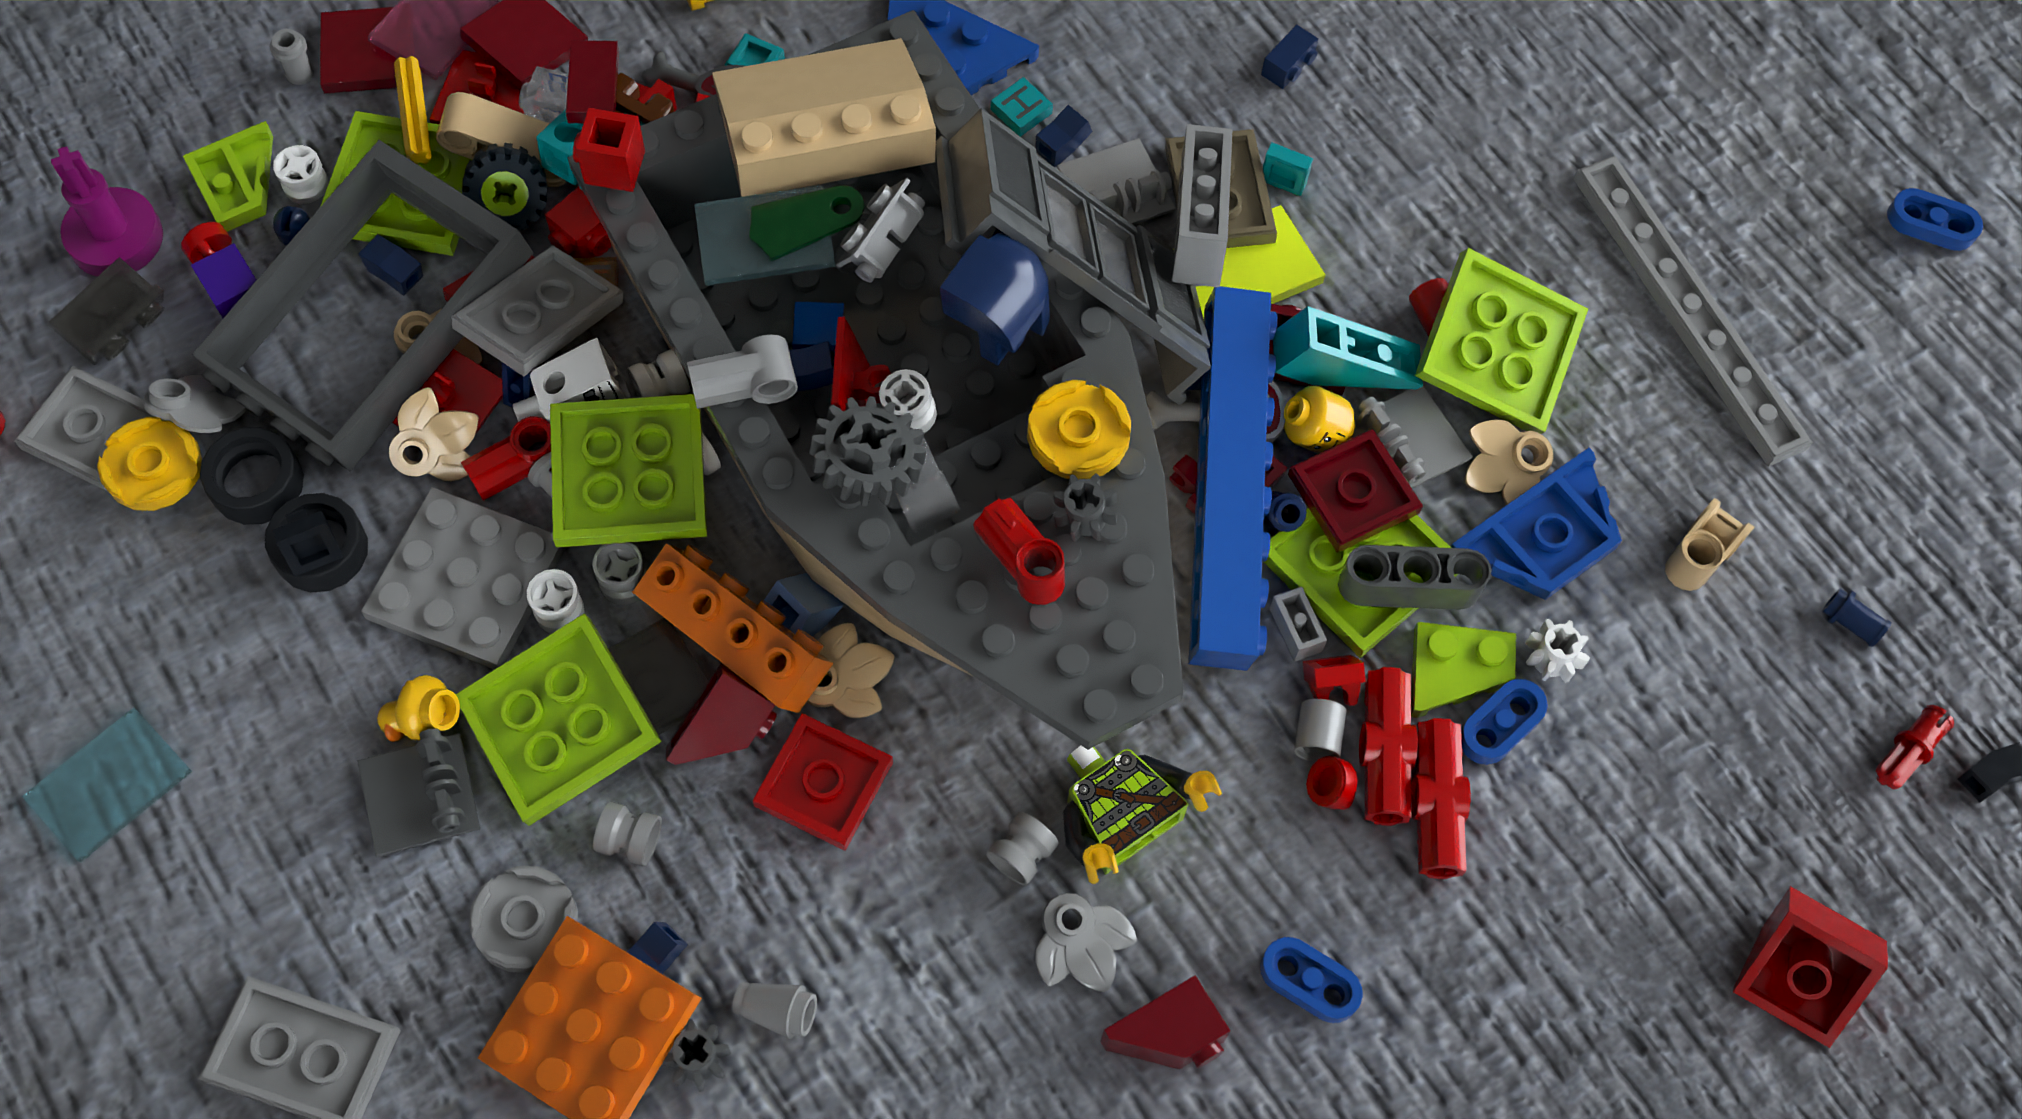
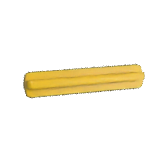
M411 55L407 58L399 57L394 62L404 151L406 158L414 163L427 164L431 160L432 154L419 61Z

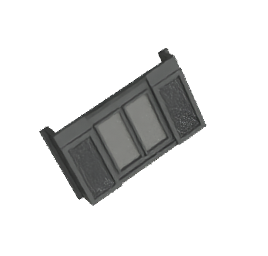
M982 108L949 141L940 136L936 141V159L946 245L962 255L979 235L982 236L992 225L1010 238L1024 244L1040 259L1153 337L1166 396L1179 405L1187 400L1185 390L1211 368L1207 352L1210 343L1196 287L1172 282L1174 250L1141 225L1137 228L1039 157L1034 146Z

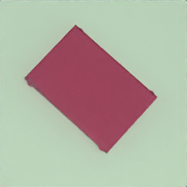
M401 0L375 29L370 32L368 41L397 58L414 56L419 61L421 72L437 80L468 46L461 39L460 28L500 1Z

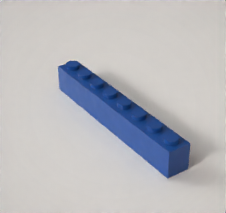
M1220 286L1214 287L1204 309V323L1210 343L1207 352L1211 368L1201 376L1188 664L1247 671L1259 656H1263L1267 643V628L1260 625V609L1265 608L1269 592L1268 579L1262 578V562H1266L1270 550V534L1263 532L1264 516L1269 514L1272 499L1271 487L1265 486V471H1269L1271 467L1273 443L1266 442L1267 427H1270L1272 424L1275 409L1274 398L1268 397V383H1272L1276 369V356L1269 354L1270 340L1274 339L1276 333L1277 312L1271 311V293Z

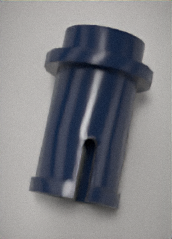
M1272 491L1270 511L1264 518L1280 531H1294L1303 524L1306 518V505L1299 496L1293 493ZM1283 508L1289 510L1287 514L1282 512Z
M1839 588L1822 609V612L1829 616L1827 621L1831 624L1837 621L1866 641L1869 646H1875L1888 631L1892 622L1888 619L1885 620L1855 599L1856 593L1851 590L1847 593Z

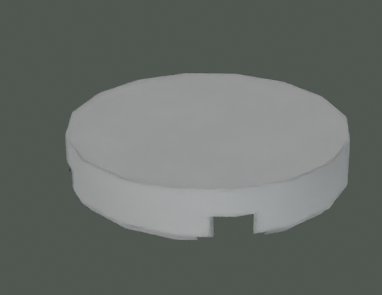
M516 866L505 870L504 874L497 876L494 880L491 878L480 888L471 905L469 928L477 949L492 965L508 972L531 973L566 916L577 921L578 910L571 891L556 874L538 866Z

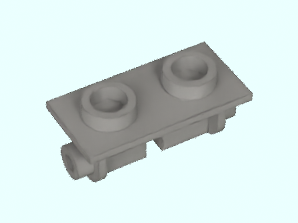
M908 178L892 187L884 184L874 194L867 205V208L872 213L863 225L860 222L855 224L840 244L845 252L836 263L838 268L852 261L858 266L855 270L856 274L866 282L871 283L874 278H881L885 270L900 250V248L886 238L887 234L890 233L903 243L924 216L922 209L925 205L924 200L915 193L910 192L906 195L903 192L910 183Z

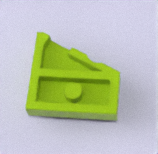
M266 121L183 155L215 221L220 223L227 232L266 215L273 135Z
M1417 622L1414 628L1411 717L1419 718L1425 716L1429 710L1450 703L1457 705L1469 701L1476 694L1482 692L1492 693L1498 691L1504 684L1514 680L1516 673V633Z

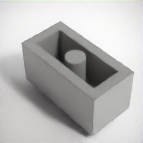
M1299 587L1274 596L1269 609L1293 661L1296 662L1323 652L1327 639L1303 588Z

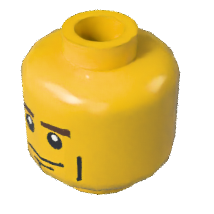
M1308 386L1298 391L1284 408V430L1287 438L1296 445L1317 454L1351 439L1354 434L1355 419L1350 402L1342 396L1320 386Z

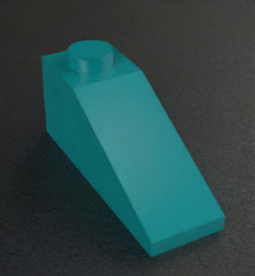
M1310 306L1301 310L1276 329L1273 349L1276 356L1275 373L1311 385L1414 390L1423 386V380L1415 376L1421 359L1419 344Z

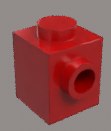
M588 108L582 130L577 133L573 146V160L580 165L584 184L633 192L645 154L639 117Z
M579 186L545 214L550 230L548 239L551 245L567 255H571L583 265H586L595 257L602 256L612 246L606 230Z

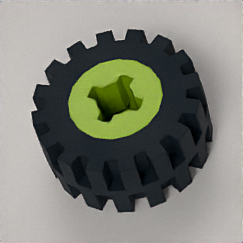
M495 143L488 145V150L486 151L480 149L475 153L474 159L472 161L469 160L463 176L462 194L512 227H520L521 230L528 228L529 223L532 220L536 222L541 216L542 209H545L548 192L546 173L544 168H541L540 161L535 155L531 157L527 149L521 146L519 150L515 149L511 143H504V147H497ZM500 193H509V195H510L511 197H509L508 195H506V196H504V195L498 196V194H500Z

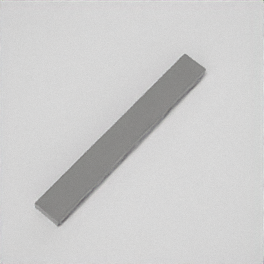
M1614 155L1578 169L1573 180L1767 467L1806 451L1813 443L1617 157Z

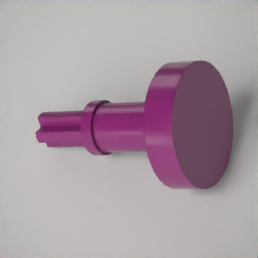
M67 146L57 149L59 157L51 159V164L63 181L61 192L67 203L71 206L62 220L60 234L63 246L75 264L84 272L101 278L123 277L146 266L159 251L163 240L162 223L150 202L134 190L122 187H108L103 175L97 170L90 169L78 150L70 152Z

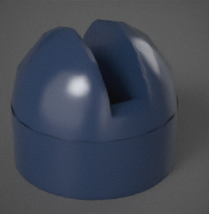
M285 206L279 209L273 217L274 231L279 241L286 246L310 219L309 215L302 208ZM290 221V231H286L285 228Z

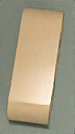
M456 92L447 97L437 130L436 140L444 149L471 160L474 159L475 153L480 149L483 151L488 150V145L496 143L497 147H504V143H511L513 148L519 150L521 146L528 150V154L531 157L535 155L543 169L536 136L549 123L475 95ZM544 168L548 187H559L566 183V180Z

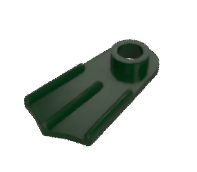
M840 185L752 206L749 239L760 247L771 261H775L857 223L864 213V200L856 189ZM841 204L850 207V210L845 214H837L833 211L836 206Z

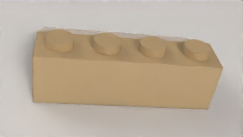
M902 38L712 72L742 199L935 162V123L925 88Z

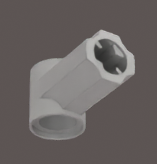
M771 334L755 337L746 342L741 351L687 362L697 409L751 397L758 403H778L792 397L797 392L798 386L788 344L785 338L779 335Z

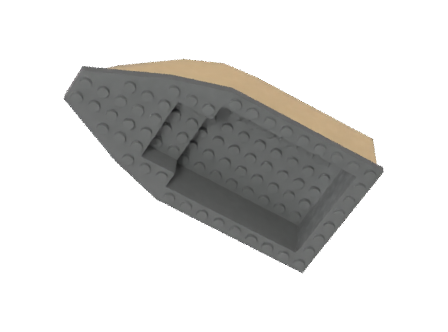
M914 10L811 53L816 54L902 38L926 91L936 127V141L940 136L949 141L980 109ZM715 94L640 126L645 154L633 192L584 184L579 163L574 162L573 155L567 157L570 169L606 230L614 252L667 345L679 359L691 387L687 362L741 351L743 345L755 337L771 334L779 335L785 338L789 350H793L795 302L844 303V317L847 319L870 367L886 365L891 374L904 369L914 370L922 374L929 383L931 395L936 404L937 416L933 426L924 433L921 446L927 448V453L918 483H910L908 494L904 497L892 491L890 502L886 505H883L877 495L870 497L867 506L861 505L860 495L852 493L846 501L841 500L842 488L836 485L825 489L823 487L825 472L814 473L812 470L814 456L809 454L811 440L815 432L817 420L819 418L827 419L829 407L832 406L833 384L813 390L798 391L792 397L778 403H758L751 397L703 407L763 513L814 582L889 636L976 677L1087 750L1182 700L1183 682L1165 475L1130 334L1113 309L1039 258L1048 276L1050 320L1043 336L1029 329L1018 350L1014 353L1008 351L998 366L981 357L978 332L943 313L940 287L965 252L960 255L945 243L936 151L934 163L742 199L718 97ZM908 178L910 183L903 192L906 195L910 192L915 193L925 202L922 208L924 216L905 242L901 243L890 233L887 234L886 238L900 248V250L885 270L881 278H874L871 283L862 280L856 274L855 270L858 266L852 261L840 268L836 266V263L845 252L840 244L854 225L775 261H771L764 251L749 239L752 206L835 186H849L861 194L864 200V213L858 222L862 225L872 213L867 208L869 201L884 184L892 187ZM841 204L836 206L833 211L837 214H845L850 210V207ZM1052 218L1055 239L1075 253ZM992 225L982 236L990 239L996 227ZM1070 380L1087 381L1086 385H1093L1098 388L1099 385H1102L1112 390L1126 405L1131 419L1128 450L1120 464L1105 475L1099 476L1100 487L1103 491L1112 488L1116 490L1117 502L1110 506V508L1117 512L1118 520L1116 525L1105 524L1101 530L1100 541H1097L1092 535L1080 536L1074 542L1072 541L1071 528L1068 524L1063 527H1056L1053 514L1063 508L1055 504L1053 493L1054 491L1065 492L1070 485V479L1062 478L1046 470L1032 455L1027 440L1028 418L1037 397L1054 384ZM883 381L877 383L875 387H880ZM876 403L877 408L883 409L880 403ZM839 437L836 439L834 444L839 442ZM902 458L897 459L896 466L902 461ZM1011 497L1044 538L1053 540L1061 547L1065 562V587L1062 595L1056 601L1047 605H1036L1029 603L1021 597L1017 589V581L974 530V521L981 515L984 508L999 498L1004 500ZM1087 503L1086 507L1094 506V504ZM1084 508L1083 510H1079V509H1076V510H1077V512H1082V513H1084L1085 508ZM1036 567L1029 571L1030 574L1035 576H1045L1052 572V570L1046 567Z

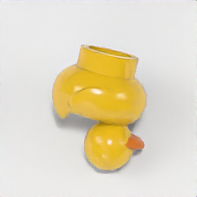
M430 675L418 676L404 684L397 701L387 702L380 708L377 715V723L390 742H397L404 735L420 741L419 734L422 731L428 729L445 731L453 727L459 717L460 703L456 694L448 690L445 684L438 678Z

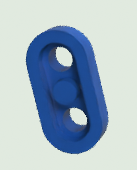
M1909 188L1899 192L1887 210V218L1892 227L1898 232L1954 251L1969 248L1983 231L1982 218L1972 207L1916 188Z
M1514 679L1504 684L1467 719L1461 728L1464 754L1472 761L1484 765L1494 764L1503 759L1537 727L1545 716L1548 703L1543 690L1534 682L1526 679ZM1510 704L1522 706L1525 715L1515 714L1511 710ZM1476 736H1487L1492 746H1482L1477 741Z
M1283 937L1275 940L1268 946L1262 956L1260 971L1265 983L1275 992L1325 1022L1340 1023L1346 1021L1357 1011L1362 1002V986L1352 971L1297 938ZM1283 960L1291 962L1295 967V974L1293 976L1281 974L1278 970V962ZM1324 990H1336L1341 996V1003L1338 1005L1328 1003L1324 997Z

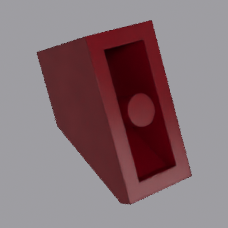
M720 663L666 746V760L674 765L747 749L755 736L763 739L772 727L777 717V713L773 711L775 704L724 664Z
M1196 975L1104 1029L1100 1042L1106 1051L1176 1069H1181L1193 1061L1198 1069L1213 1061L1224 1052L1220 1044L1224 1043L1231 1030Z

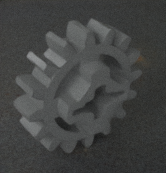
M869 396L866 406L859 407L853 397L847 398L845 411L832 405L829 407L827 419L819 418L816 422L809 454L814 456L812 470L814 473L825 472L823 481L825 489L836 485L842 488L841 500L846 501L852 493L860 495L862 506H867L870 497L876 495L883 505L889 504L892 491L904 497L908 494L910 483H918L927 453V448L921 446L924 435L923 430H910L913 416L910 413L900 417L894 415L896 404L893 402L888 403L884 409L877 408L875 397ZM839 437V442L834 444L836 439ZM902 458V461L896 466L897 459Z

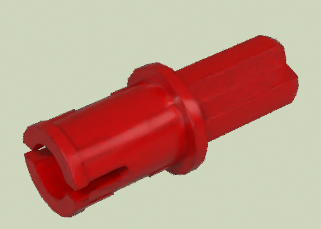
M1927 705L1908 730L1900 731L1894 737L1895 746L1875 769L1878 775L1876 780L1881 785H1887L1893 790L1899 789L1920 764H1927L1932 760L1934 756L1933 749L1946 733L1954 727V720L1951 715L1947 716L1941 724L1937 723L1947 712L1945 709L1936 705Z

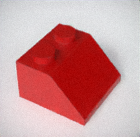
M1790 886L1763 925L1733 987V993L1830 1048L1888 969L1887 941Z

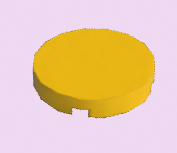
M1070 380L1054 384L1037 397L1028 418L1027 440L1032 455L1046 470L1065 479H1070V475H1075L1080 480L1091 479L1095 473L1103 476L1120 464L1129 448L1131 419L1124 402L1112 390L1102 385H1099L1098 388L1093 385H1086L1087 381Z
M144 417L128 422L113 432L106 441L105 445L107 448L103 452L102 457L99 455L97 464L102 485L117 503L133 510L155 511L171 506L189 494L200 478L202 455L199 444L188 430L182 429L170 421H162L159 417Z

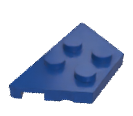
M889 0L888 20L914 10L970 95L977 93L986 84H994L1007 77V69L1024 60L1031 64L1039 57L1040 45L945 0Z
M1588 447L1452 543L1450 547L1472 549L1480 552L1489 561L1492 576L1539 598L1548 599L1617 549L1622 541L1616 520L1609 512L1610 501L1605 486L1600 487L1593 467L1596 462L1594 452Z

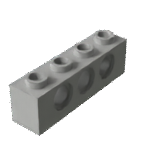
M1186 125L1179 175L1172 282L1191 286L1220 287L1228 242L1232 129Z

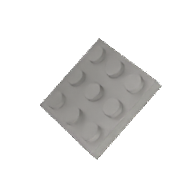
M432 487L361 612L366 620L495 670L506 662L533 611L527 600L529 582L542 571L555 569L566 547L556 548L552 532Z

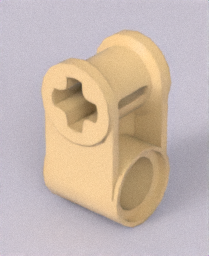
M1716 498L1709 503L1687 531V535L1676 547L1665 564V572L1668 579L1674 586L1682 590L1692 591L1701 588L1723 561L1728 560L1755 528L1750 523L1743 525L1721 509V502Z

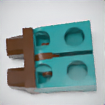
M623 73L618 74L616 112L638 116L640 126L674 112L672 101L659 93L653 94L645 104L637 100L640 97L639 86L634 79ZM565 109L536 136L542 167L569 183L576 185L578 181L570 169L567 157L573 155L575 137L578 132H581L584 123H567Z

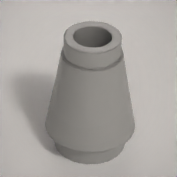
M741 982L735 992L732 1009L734 1014L742 1015L748 1020L791 1039L795 1035L805 1037L810 1031L816 1013L817 997L816 994L806 992L804 985L750 984Z

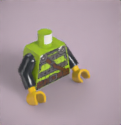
M1079 746L1067 758V762L1081 780L1069 789L1068 804L1063 811L1065 845L1081 865L1085 867L1089 882L1096 884L1099 882L1096 870L1101 868L1105 874H1108L1110 871H1113V874H1117L1119 872L1117 866L1184 819L1189 805L1185 799H1191L1194 808L1199 812H1204L1208 809V804L1203 795L1212 792L1220 796L1222 791L1215 776L1209 771L1190 773L1145 754L1137 756L1130 749L1122 750L1106 762L1095 747L1087 750L1083 746Z

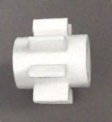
M1546 619L1540 627V633L1531 632L1525 642L1529 648L1534 649L1526 664L1529 666L1534 665L1542 674L1543 681H1546L1549 677L1560 676L1565 683L1569 682L1575 674V668L1583 669L1590 659L1588 655L1580 652L1589 638L1588 636H1581L1573 628V621L1569 620L1566 624L1554 625L1550 619Z

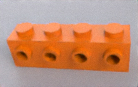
M666 543L632 593L778 708L799 713L833 665L831 661L820 654L824 645L801 629H798L794 634L782 624L786 619L783 613L763 600L757 605L745 595L750 589L744 583L724 572L722 577L717 575L709 568L713 560L694 546L688 544L686 549L682 550Z

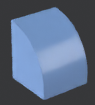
M807 573L777 580L764 599L765 602L786 616L782 623L794 634L798 629H801L811 636H814L823 629L844 605L838 598L814 582Z

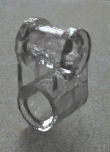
M924 437L921 446L927 448V453L918 483L911 482L908 494L904 497L895 492L913 533L961 512L952 489L942 469L939 470ZM902 458L897 459L896 466L902 461Z

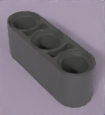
M1364 545L1352 550L1339 576L1338 587L1340 594L1345 600L1358 606L1460 610L1467 609L1476 603L1491 578L1492 569L1487 558L1480 552L1472 549ZM1354 571H1366L1372 575L1374 581L1362 580ZM1412 572L1419 575L1423 583L1412 582L1404 573ZM1454 574L1465 575L1473 584L1461 583Z

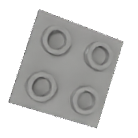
M1140 138L1057 165L1061 173L1132 225L1173 212L1176 209L1167 190L1172 188V181L1168 172L1160 173L1155 169ZM1096 221L1099 236L1111 232Z
M1424 386L1417 390L1409 389L1384 402H1377L1374 397H1369L1358 406L1361 413L1354 416L1355 430L1351 438L1373 429L1412 489L1473 458Z

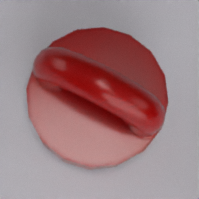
M204 222L189 230L181 242V249L193 264L231 245L232 238L220 223Z
M1333 756L1322 757L1309 770L1306 782L1307 793L1310 799L1318 806L1346 810L1351 807L1355 799L1358 782L1357 774L1352 764L1344 759Z

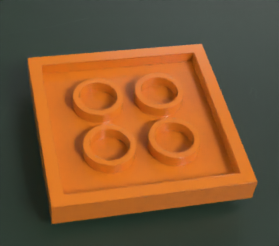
M566 916L477 1059L569 1119H629L673 1047L674 1041L684 1029L702 998L583 924Z

